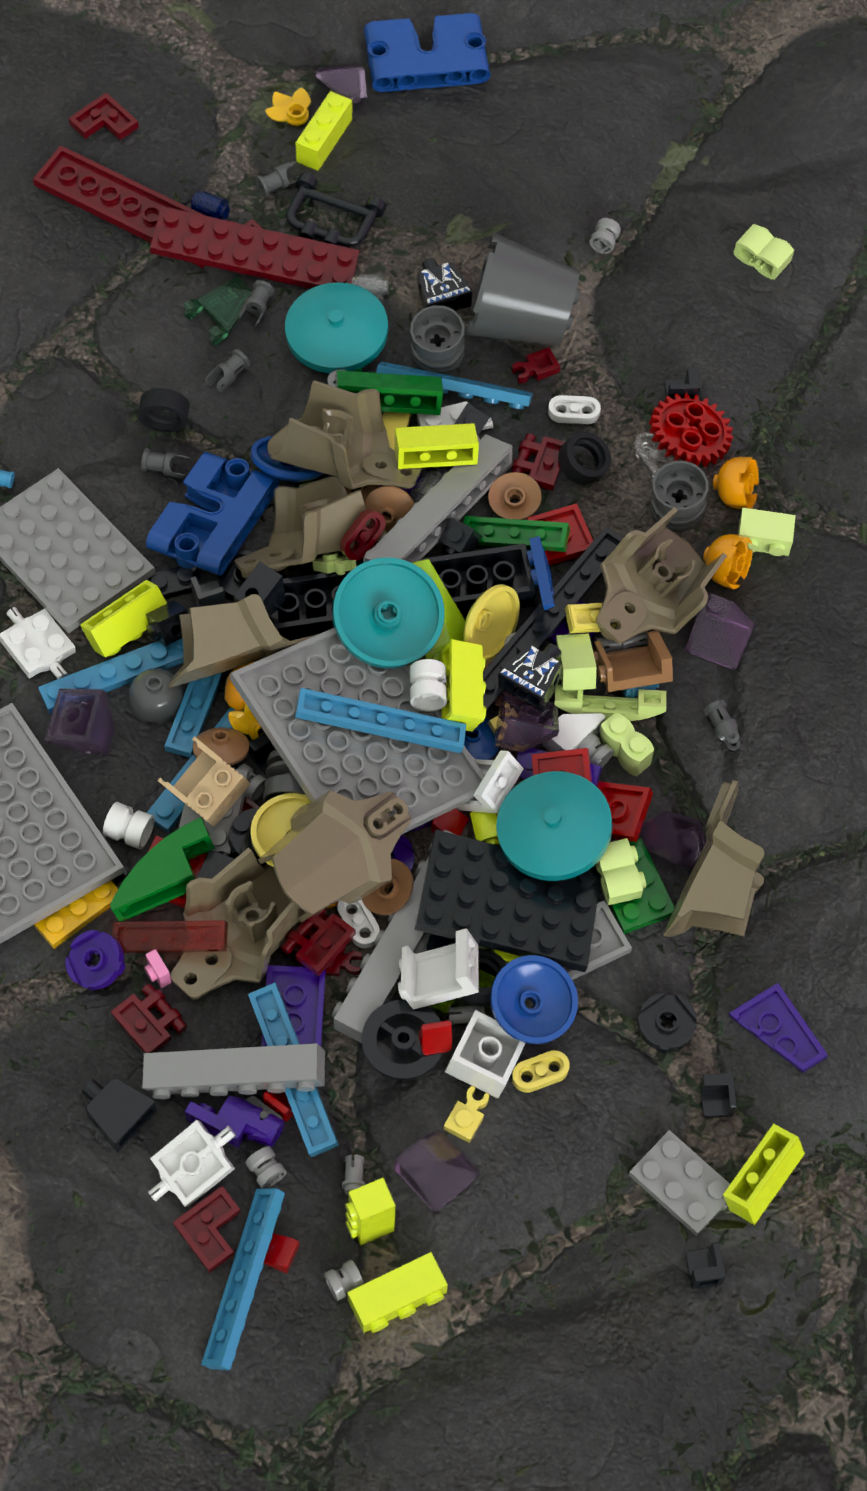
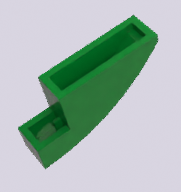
M201 817L165 837L149 850L130 871L110 904L119 922L186 894V885L196 879L189 860L215 849L209 831Z

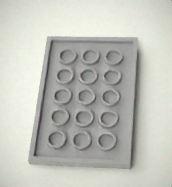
M59 468L0 507V561L68 634L90 617L126 594L130 589L156 574L155 568Z

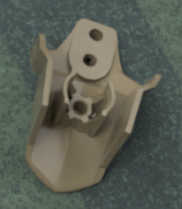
M314 380L302 418L296 420L290 418L288 425L277 432L268 441L267 445L268 454L271 459L337 476L342 486L352 490L366 485H386L410 489L415 486L422 468L398 469L395 451L389 447L387 432L381 414L380 394L376 389H367L355 394Z
M333 475L299 488L289 486L277 487L274 490L275 516L269 545L256 552L235 559V566L241 571L243 578H248L260 561L274 571H280L290 565L312 562L318 554L340 551V542L359 514L366 510L361 491L357 490L347 495L338 477ZM370 519L366 522V526L370 524ZM384 530L376 542H379L381 537L388 533V531ZM355 541L351 543L350 548L354 546Z
M675 507L647 532L634 530L628 533L601 563L600 566L607 590L602 607L596 618V624L600 627V632L606 639L622 644L630 638L649 630L676 634L706 605L708 594L705 586L727 555L722 553L705 566V562L689 542L666 528L678 511ZM616 622L618 625L613 629L611 625Z
M252 594L236 603L189 608L190 614L179 615L184 665L170 680L169 688L268 657L316 635L292 641L280 636L268 616L261 597L257 594Z
M732 780L731 784L724 781L706 825V829H708L706 831L707 842L682 890L663 936H677L692 927L713 929L742 937L745 936L754 895L764 883V877L756 872L764 858V850L726 825L738 794L739 781Z
M329 790L319 798L299 808L291 818V831L261 856L258 861L260 864L270 860L273 861L275 873L283 892L298 907L307 912L299 918L302 923L339 900L348 904L362 900L392 880L391 852L401 834L411 822L408 806L394 792H386L367 799L351 800ZM395 808L397 814L390 816L389 812Z
M249 848L212 879L200 877L186 885V904L183 915L190 939L170 976L172 982L193 1000L199 999L210 991L235 980L260 983L267 972L271 954L286 940V935L300 925L301 921L299 918L307 913L291 901L283 892L274 867L269 864L261 866ZM210 960L217 961V963L214 965L208 964ZM197 977L196 983L192 985L186 984L189 980Z

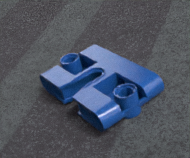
M477 14L435 16L431 51H424L420 48L418 35L410 18L373 21L364 27L372 86L378 92L480 84L490 78L485 49L486 38L483 35L480 17Z
M204 452L183 482L187 486L185 498L203 509L169 502L148 533L146 547L176 559L178 565L182 568L198 567L221 576L273 499L274 490L278 487L279 480L263 472L249 470V464L243 459L227 460L209 452Z

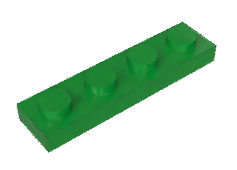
M465 516L463 523L473 528L482 536L477 546L505 547L525 544L526 549H531L529 539L540 536L544 551L566 552L570 533L569 523Z

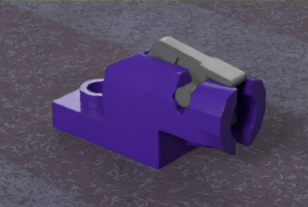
M229 1096L217 1115L213 1108L204 1103L197 1105L190 1102L185 1110L188 1122L193 1124L196 1120L201 1121L206 1130L214 1136H217L227 1126H230L236 1136L229 1140L228 1143L237 1148L240 1147L246 1135L248 1140L272 1148L280 1137L285 1125L283 1118L278 1113L270 1109L255 1096L245 1100Z

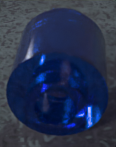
M207 191L196 192L191 201V209L208 217L226 220L230 212L226 199Z

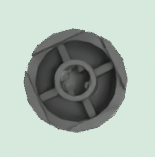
M160 668L148 669L133 679L129 688V706L134 716L141 722L147 724L148 722H156L157 725H163L175 719L184 697V692L181 685L169 688L168 684L174 676L170 671Z

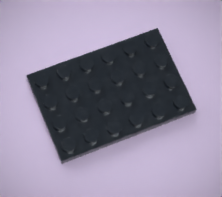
M435 830L415 930L456 940V931L467 928L478 946L521 957L528 955L542 956L555 961L562 967L585 972L590 956L601 875L598 871L589 869L576 877L566 880L547 881L536 879L516 869L505 857L499 845Z

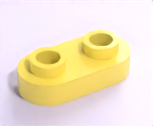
M553 1050L524 1060L513 1069V1085L521 1092L530 1093L560 1082L568 1074L570 1067L569 1059L564 1053ZM556 1065L559 1067V1071L552 1072L549 1066ZM529 1075L532 1080L524 1082L521 1077Z

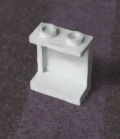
M500 751L495 760L473 758L485 777L473 795L475 799L457 807V810L497 814L502 802L524 769L509 751Z
M467 928L456 931L455 944L417 954L413 953L408 945L402 947V958L399 959L401 982L398 983V990L401 998L406 999L412 1009L479 993L478 944Z

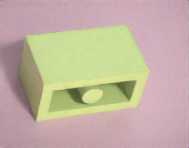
M742 508L737 535L748 537L752 541V544L748 543V549L753 550V552L770 553L773 556H789L793 543L796 515Z
M589 633L556 635V646L562 653L557 659L562 664L560 679L562 690L596 689L597 667Z

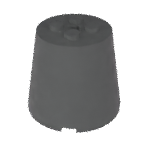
M493 233L488 247L493 249V251L489 252L488 256H485L470 315L474 316V320L468 321L466 334L559 346L565 330H570L574 315L570 313L572 306L577 304L581 289L577 288L580 271L506 237Z

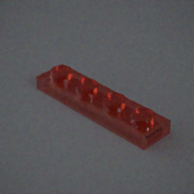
M225 920L113 922L112 937L119 941L123 953H149L154 949L157 952L227 951L228 922Z

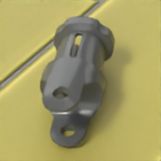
M296 161L286 162L273 168L272 172L264 176L258 175L255 177L257 189L263 197L269 196L270 192L280 187L284 189L297 181L299 176L288 179L286 174L287 168L295 165Z
M263 280L254 281L252 285L253 291L250 297L245 299L238 317L240 319L244 310L254 314L257 317L254 327L261 321L267 308L266 303L275 292L272 285Z
M235 349L231 353V357L224 363H219L206 376L205 384L212 386L218 381L216 388L219 392H223L236 381V376L243 369L247 370L251 363L242 351Z
M145 448L142 456L141 471L154 470L163 472V475L186 478L187 475L172 472V466L178 458L184 460H191V458L171 452L166 454L151 452L149 448Z
M724 700L714 701L703 710L705 717H709L715 727L714 733L717 738L725 742L729 750L735 751L740 747V736L737 731L738 723L729 715L726 709L727 704Z

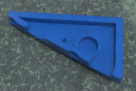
M540 536L529 539L531 550L527 551L530 566H535V569L531 570L534 585H539L545 611L548 608L555 607L554 590L551 578L552 572Z

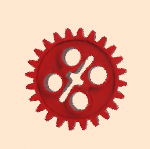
M676 393L673 399L667 396L664 402L660 401L658 406L654 408L649 421V425H651L649 433L654 434L652 442H660L657 449H665V457L673 455L675 456L674 461L681 459L692 462V464L697 466L701 462L705 468L709 462L715 465L718 459L722 460L733 440L731 435L733 427L728 426L730 419L722 418L725 413L724 411L717 412L715 410L717 404L709 406L708 399L705 398L701 402L697 394L693 399H690L688 393H685L683 398Z

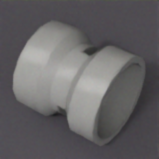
M609 218L598 220L595 232L592 234L589 242L592 249L602 254L611 253L616 243L615 240L621 231L620 225Z
M593 732L589 733L576 748H588L590 763L602 768L614 753V750L607 744L603 745L600 742V738Z
M242 764L237 769L248 771L250 773L249 782L251 783L246 790L245 798L250 802H255L263 794L264 783L267 779L262 775L254 774L251 767Z
M270 1146L256 1151L245 1162L248 1169L257 1175L256 1181L262 1189L276 1184L287 1173L283 1165L275 1160L276 1154Z
M353 1260L343 1263L342 1268L338 1270L331 1269L324 1273L327 1285L336 1301L345 1298L347 1292L364 1284Z

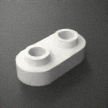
M559 395L550 400L548 415L553 421L558 423L592 424L599 419L601 406L593 397Z
M339 900L337 905L339 918L356 930V935L352 938V942L360 948L374 946V941L380 929L371 911L367 909L362 900L351 904ZM350 908H354L357 910V912L355 914H349L347 910ZM362 932H368L370 936L368 938H363L360 936V934Z

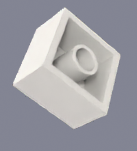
M475 1010L445 1073L499 1098L525 1043L508 1035L495 1019Z

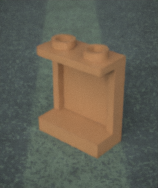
M659 631L647 632L648 646L605 653L601 642H594L595 651L593 653L598 679L600 682H604L608 692L673 681L672 656Z

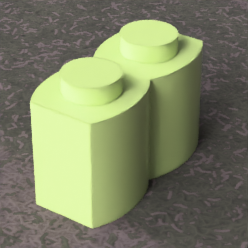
M753 224L736 242L733 254L743 263L755 267L765 277L775 280L791 262L794 249L787 241L773 237L766 228Z
M615 712L601 724L600 742L603 745H609L614 750L612 756L618 758L620 765L625 771L631 775L638 776L651 765L654 754L652 743L643 734L636 732L626 717Z
M627 838L610 842L602 858L595 864L596 870L601 875V886L607 905L641 898L643 889L646 888L645 876L642 871L638 872L635 865L638 862L637 850L634 845L630 846Z

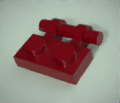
M528 433L525 439L520 442L518 448L519 455L513 461L511 470L512 472L529 474L538 483L539 487L553 491L561 470L558 462V453L565 442L544 436L541 444L535 443V435ZM529 456H536L534 463L528 462Z
M325 909L303 921L296 930H291L286 935L287 940L281 945V949L286 954H290L295 947L300 948V951L296 954V960L318 976L356 935V930L334 913L324 921L322 917L326 913ZM312 928L316 929L317 931L309 940L305 938Z
M149 983L142 989L147 998L140 1001L135 994H132L111 1011V1015L144 1053H155L171 1040V1035L166 1031L167 1028L173 1027L180 1034L187 1028V1025L181 1019V1013L177 1009H172L165 1001L166 996ZM157 1008L163 1017L157 1020L150 1010Z

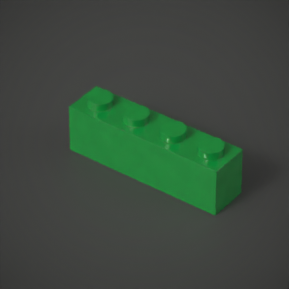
M337 370L336 388L355 394L367 389H376L380 394L381 412L441 415L443 397L441 377Z

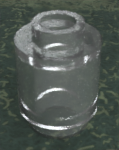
M359 274L358 276H352V284L368 290L378 300H383L384 295L389 293V280L384 279L383 274Z
M430 470L421 477L410 493L414 503L419 502L426 495L427 491L441 480L443 476L441 473Z

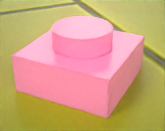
M154 949L145 954L147 965L144 966V969L151 982L157 980L161 989L171 984L170 972L157 950Z

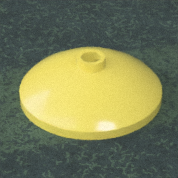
M504 584L495 585L483 592L468 612L464 626L463 641L482 645L485 664L498 655L504 648L506 637L516 630L520 612V603L516 591Z
M298 793L282 794L268 800L258 809L251 824V841L259 857L263 856L291 831V818L294 813L302 806L310 803L306 795ZM272 860L266 862L270 866L274 867Z

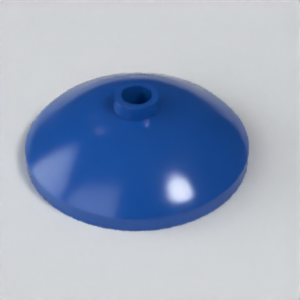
M273 436L256 441L251 448V459L261 471L278 480L303 482L316 479L324 474L271 459L268 454L267 445Z
M528 955L512 960L498 972L491 987L490 1002L496 1021L508 1035L524 1043L543 1044L557 1039L569 1029L576 1017L578 995L572 978L562 966L546 957ZM526 999L532 1001L533 1008L526 1007Z

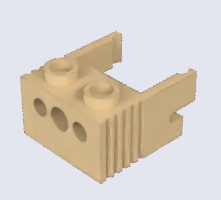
M194 737L192 741L197 744L202 753L174 786L169 782H165L162 778L158 782L215 828L251 783Z

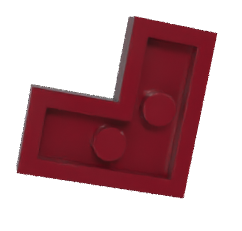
M108 93L103 94L68 118L69 125L85 139L104 126L119 140H122L139 128L138 120Z
M221 1186L173 1221V1226L209 1273L234 1255V1251L218 1232V1229L240 1214L241 1210L225 1188Z

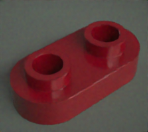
M373 509L361 512L340 542L342 554L350 560L358 561L364 558L366 552L372 548L385 529L386 523L383 515ZM371 519L370 524L366 526V522ZM355 541L354 546L350 548L351 543Z

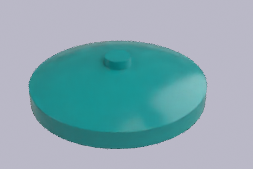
M349 283L322 284L304 292L291 305L285 320L286 340L293 355L302 364L313 370L323 373H331L335 370L355 371L371 363L383 350L388 337V318L382 303L368 290Z
M377 558L358 565L343 579L333 601V624L343 646L358 660L378 668H401L423 658L435 645L444 624V603L437 585L421 568L402 559Z
M550 771L536 774L523 780L509 792L499 809L496 829L500 847L505 857L516 869L536 879L559 881L570 879L586 872L602 858L612 837L613 823L610 807L605 796L592 782L573 773Z

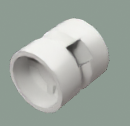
M433 659L414 662L409 668L410 682L413 684L410 688L411 706L416 710L425 712L442 709L447 704L445 665Z
M115 802L105 819L103 836L116 841L124 838L125 844L142 850L151 836L155 816L140 810L133 813L132 807Z

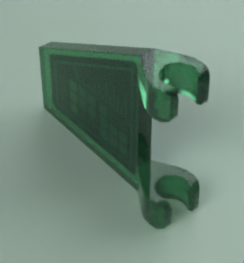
M236 276L200 298L186 301L184 303V308L186 309L184 315L188 319H193L204 309L218 324V326H214L209 330L211 335L209 341L213 345H218L231 332L238 320L240 309L245 299L250 297L252 290Z

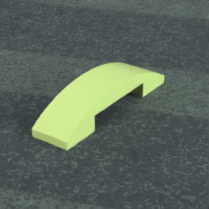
M557 685L555 689V706L571 714L602 713L605 716V720L616 712L626 717L629 721H636L666 712V691L639 689L638 698L583 695V690L563 691L562 685Z

